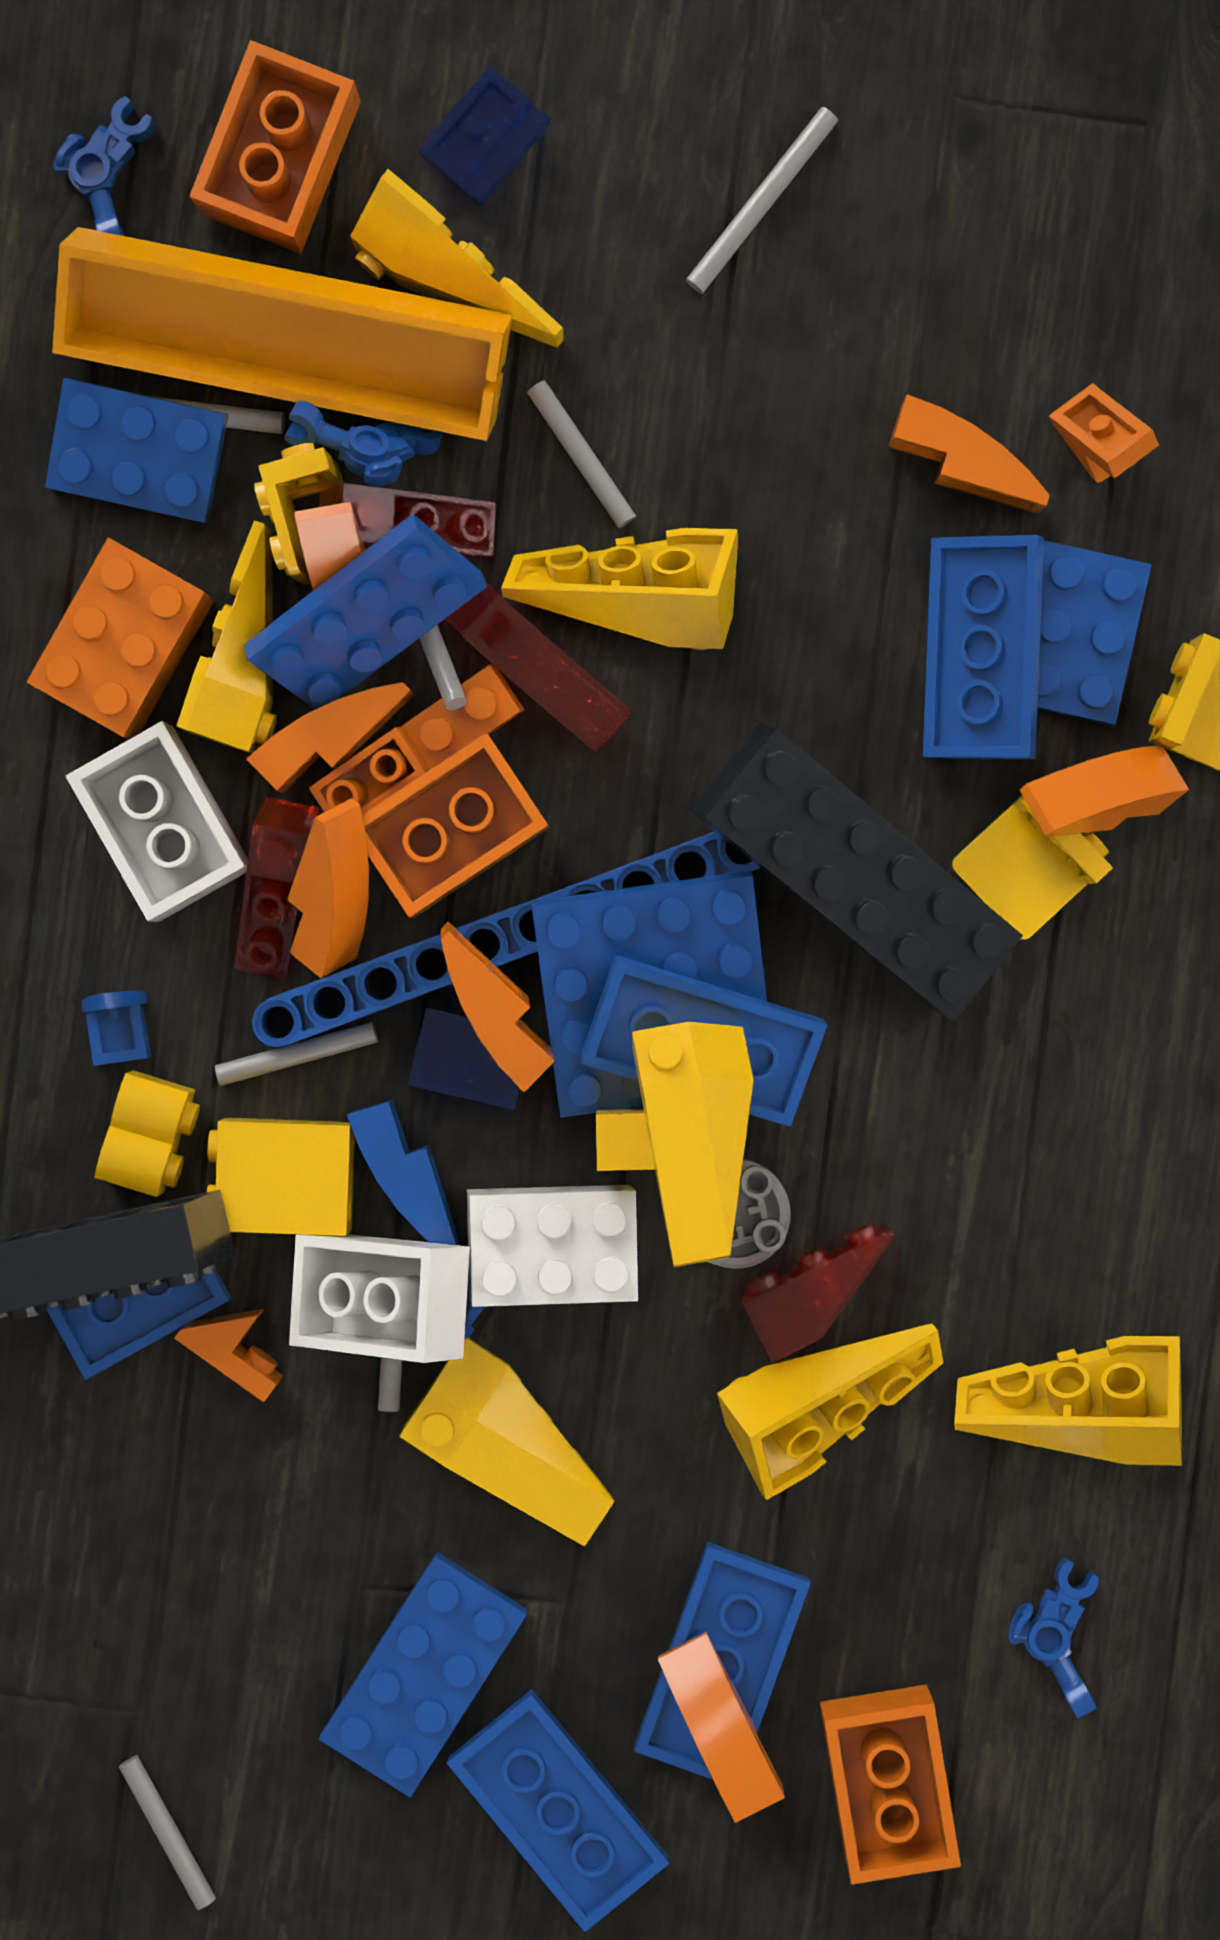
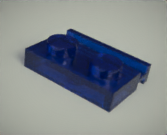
M489 66L418 150L424 160L459 190H463L469 195L474 203L480 207L551 125V120L545 112L542 113L538 110L531 100Z
M428 1007L425 1009L423 1025L408 1085L515 1110L520 1088L493 1059L478 1038L468 1017Z

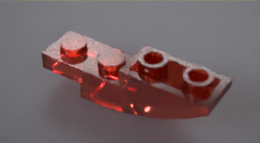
M486 582L487 587L450 614L445 620L503 674L597 753L633 711Z

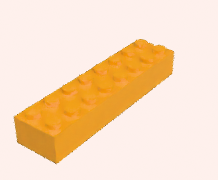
M77 227L59 245L52 353L291 402L306 401L316 407L487 441L497 418L503 379L501 370L506 360L512 314Z

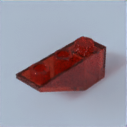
M342 483L320 491L319 507L351 502L365 550L410 515L414 514L462 556L494 557L496 502Z
M269 797L264 801L252 825L234 969L285 980L288 979L293 958L290 950L300 924L302 912L287 899L314 819L319 815L320 808Z
M874 1222L863 1225L844 1236L848 1244L829 1253L825 1247L812 1250L795 1261L798 1266L797 1269L781 1277H778L776 1271H772L746 1285L749 1293L741 1296L742 1304L772 1363L822 1339L895 1237L887 1225L878 1229Z

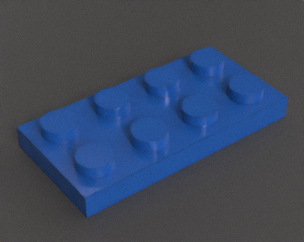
M412 514L244 644L247 660L316 710L341 698L484 590L487 585L483 573Z
M1039 535L931 538L923 757L929 759H1035L1044 554L1043 537Z
M615 955L580 1056L581 1064L638 1081L632 1050L633 1031L684 1022L741 1026L744 1030L754 1080L749 1114L791 1127L828 1026L824 1019Z
M707 1541L668 1651L707 1632L758 1732L809 1590L810 1578ZM661 1669L634 1744V1752L713 1780Z
M436 1551L324 1727L319 1740L408 1797H411L523 1622L528 1609Z
M533 1689L448 1757L447 1765L584 1932L669 1865L668 1854Z

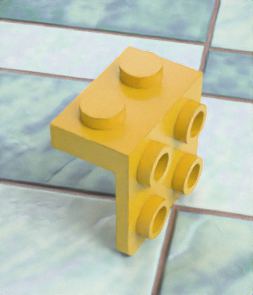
M313 443L289 447L281 452L283 459L259 465L262 482L254 484L260 509L264 516H270L277 531V536L269 538L275 563L279 570L284 569L287 576H291L303 586L311 584L296 526L295 508L292 500L344 485L339 464L324 447L315 449Z
M1204 633L1191 640L1189 644L1184 642L1179 648L1170 673L1176 675L1168 695L1161 694L1150 716L1149 724L1153 725L1154 728L1148 742L1163 745L1165 749L1220 771V640Z
M1023 795L952 861L953 871L979 899L1023 935L1021 939L1030 938L1087 884L1098 883L1113 867L1104 859L1109 853L1108 849L1092 832L1046 837Z

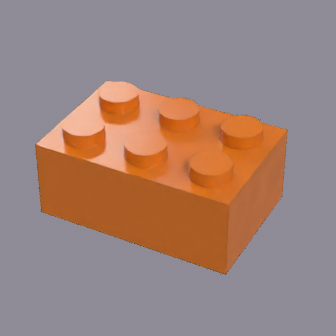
M250 40L189 196L199 214L301 254L361 103L355 81Z
M108 537L29 676L27 683L118 735L131 739L140 734L215 600L199 588Z
M487 732L362 815L368 856L409 918L417 917L550 828Z
M927 1684L820 1702L845 1859L851 1885L961 1867L935 1705Z

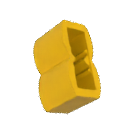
M134 1070L125 1073L113 1109L110 1126L99 1155L94 1178L154 1197L163 1194L166 1186L174 1188L184 1163V1156L177 1155L179 1141L182 1134L188 1136L192 1134L200 1110V1105L192 1102L195 1089Z

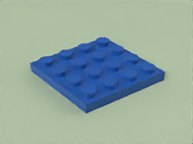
M750 871L531 901L550 1047L555 1058L553 1070L560 1118L596 1113V1110L625 1109L643 1106L639 1081L583 1065L580 1060L615 955L767 1001L754 881Z

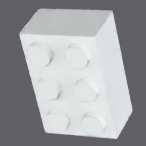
M161 721L66 775L68 782L147 921L160 922L253 869L248 857L172 725Z
M630 1185L467 1189L468 1246L470 1247L469 1299L472 1307L638 1301L636 1190Z
M297 1234L295 1239L289 1345L421 1363L463 1359L470 1247L351 1234L347 1236Z

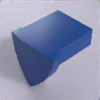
M145 991L101 993L81 1000L82 1012L86 1013L93 1066L151 1057L143 1004L148 1003Z

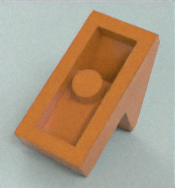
M1093 383L1049 415L1053 426L1090 476L1098 483L1103 482L1109 476L1115 479L1159 446L1153 429Z
M263 1309L191 1321L180 1329L174 1338L262 1402H265L283 1377L282 1374L275 1370L278 1364L269 1354L255 1346H250L247 1350L240 1345L264 1311Z

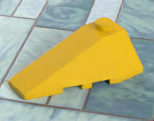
M388 169L380 178L350 235L356 251L359 252L354 258L357 263L377 280H380L385 274L397 285L429 298L512 314L510 330L557 348L564 340L563 327L512 280L503 277L498 283L491 276L495 270L484 258L485 255L471 242L460 241L457 245L451 239V231L443 223L446 218Z
M255 520L231 578L230 594L235 595L236 598L232 606L226 604L222 611L219 610L212 626L214 632L212 646L216 647L212 658L200 656L177 723V727L191 734L251 754L259 748L260 744H264L272 737L277 720V715L270 713L273 705V678L247 660L244 644L273 623L272 550L269 540L272 537V532L264 523Z
M680 528L667 530V540L635 545L633 536L615 539V547L587 552L584 547L574 545L514 555L502 584V596L667 647L692 648L695 650L723 649L733 617L738 531L737 529Z
M684 1022L633 1031L632 1050L673 1266L679 1267L728 1258L731 1254L754 1081L743 1027Z
M931 1323L767 1365L748 1376L737 1378L727 1388L718 1392L717 1395L725 1425L763 1497L768 1500L813 1474L827 1462L821 1454L845 1434L853 1440L865 1430L861 1423L867 1418L869 1413L880 1404L886 1406L896 1404L943 1364L939 1333Z
M1122 1336L1106 1340L1107 1347L1081 1354H1076L1075 1349L1057 1353V1360L1030 1367L1020 1362L958 1378L955 1430L1126 1465L1182 1466L1180 1337Z
M470 1338L464 1339L463 1359L447 1360L404 1425L399 1436L444 1467L584 1547L615 1502V1499L576 1449L572 1448L557 1429L548 1413L525 1388L512 1367Z

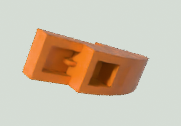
M488 665L461 684L467 699V703L462 708L447 710L441 698L404 725L395 727L309 787L323 811L326 812L352 798L360 804L363 815L486 732L490 735L523 712L525 709L496 665Z

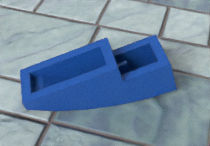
M394 1099L347 1114L360 1151L375 1179L397 1210L430 1243L461 1246L431 1146L429 1144L409 1151Z

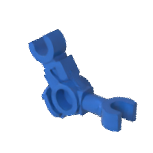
M126 96L119 99L113 105L111 112L112 122L108 129L103 125H99L86 147L83 136L70 134L58 150L53 165L57 173L68 174L74 188L83 194L86 201H90L97 231L121 236L125 235L111 194L115 193L113 186L117 174L136 153L132 144L142 143L149 139L154 133L156 126L152 117L148 114L137 125L130 126L125 124L127 116L134 109L130 99Z
M297 401L289 414V419L293 422L285 434L284 440L293 446L316 443L338 451V459L344 461L345 466L350 472L364 477V481L368 483L369 487L377 488L391 482L395 483L401 473L405 460L412 458L415 454L430 455L435 453L439 449L443 432L433 430L425 433L421 432L423 428L390 421L379 424L376 427L365 425L355 428L351 426L349 431H345L326 423L319 409L313 404L306 401Z
M1065 1557L1059 1561L1055 1568V1580L1057 1583L1055 1592L1047 1588L1045 1589L1039 1603V1610L1031 1619L1029 1618L1033 1614V1605L1031 1603L1021 1604L1016 1609L1010 1622L1008 1639L1012 1644L1024 1643L1025 1648L1032 1657L1042 1661L1045 1667L1050 1666L1067 1703L1078 1719L1097 1709L1069 1657L1072 1654L1070 1649L1071 1635L1085 1609L1079 1604V1601L1095 1592L1098 1587L1099 1577L1089 1571L1082 1584L1078 1586L1070 1585L1068 1583V1574L1072 1570L1074 1563Z

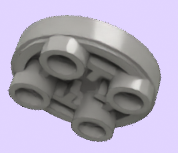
M743 1159L730 1257L707 1262L725 1268H747L765 1261L783 1245L790 1224V1204L780 1181L764 1166Z

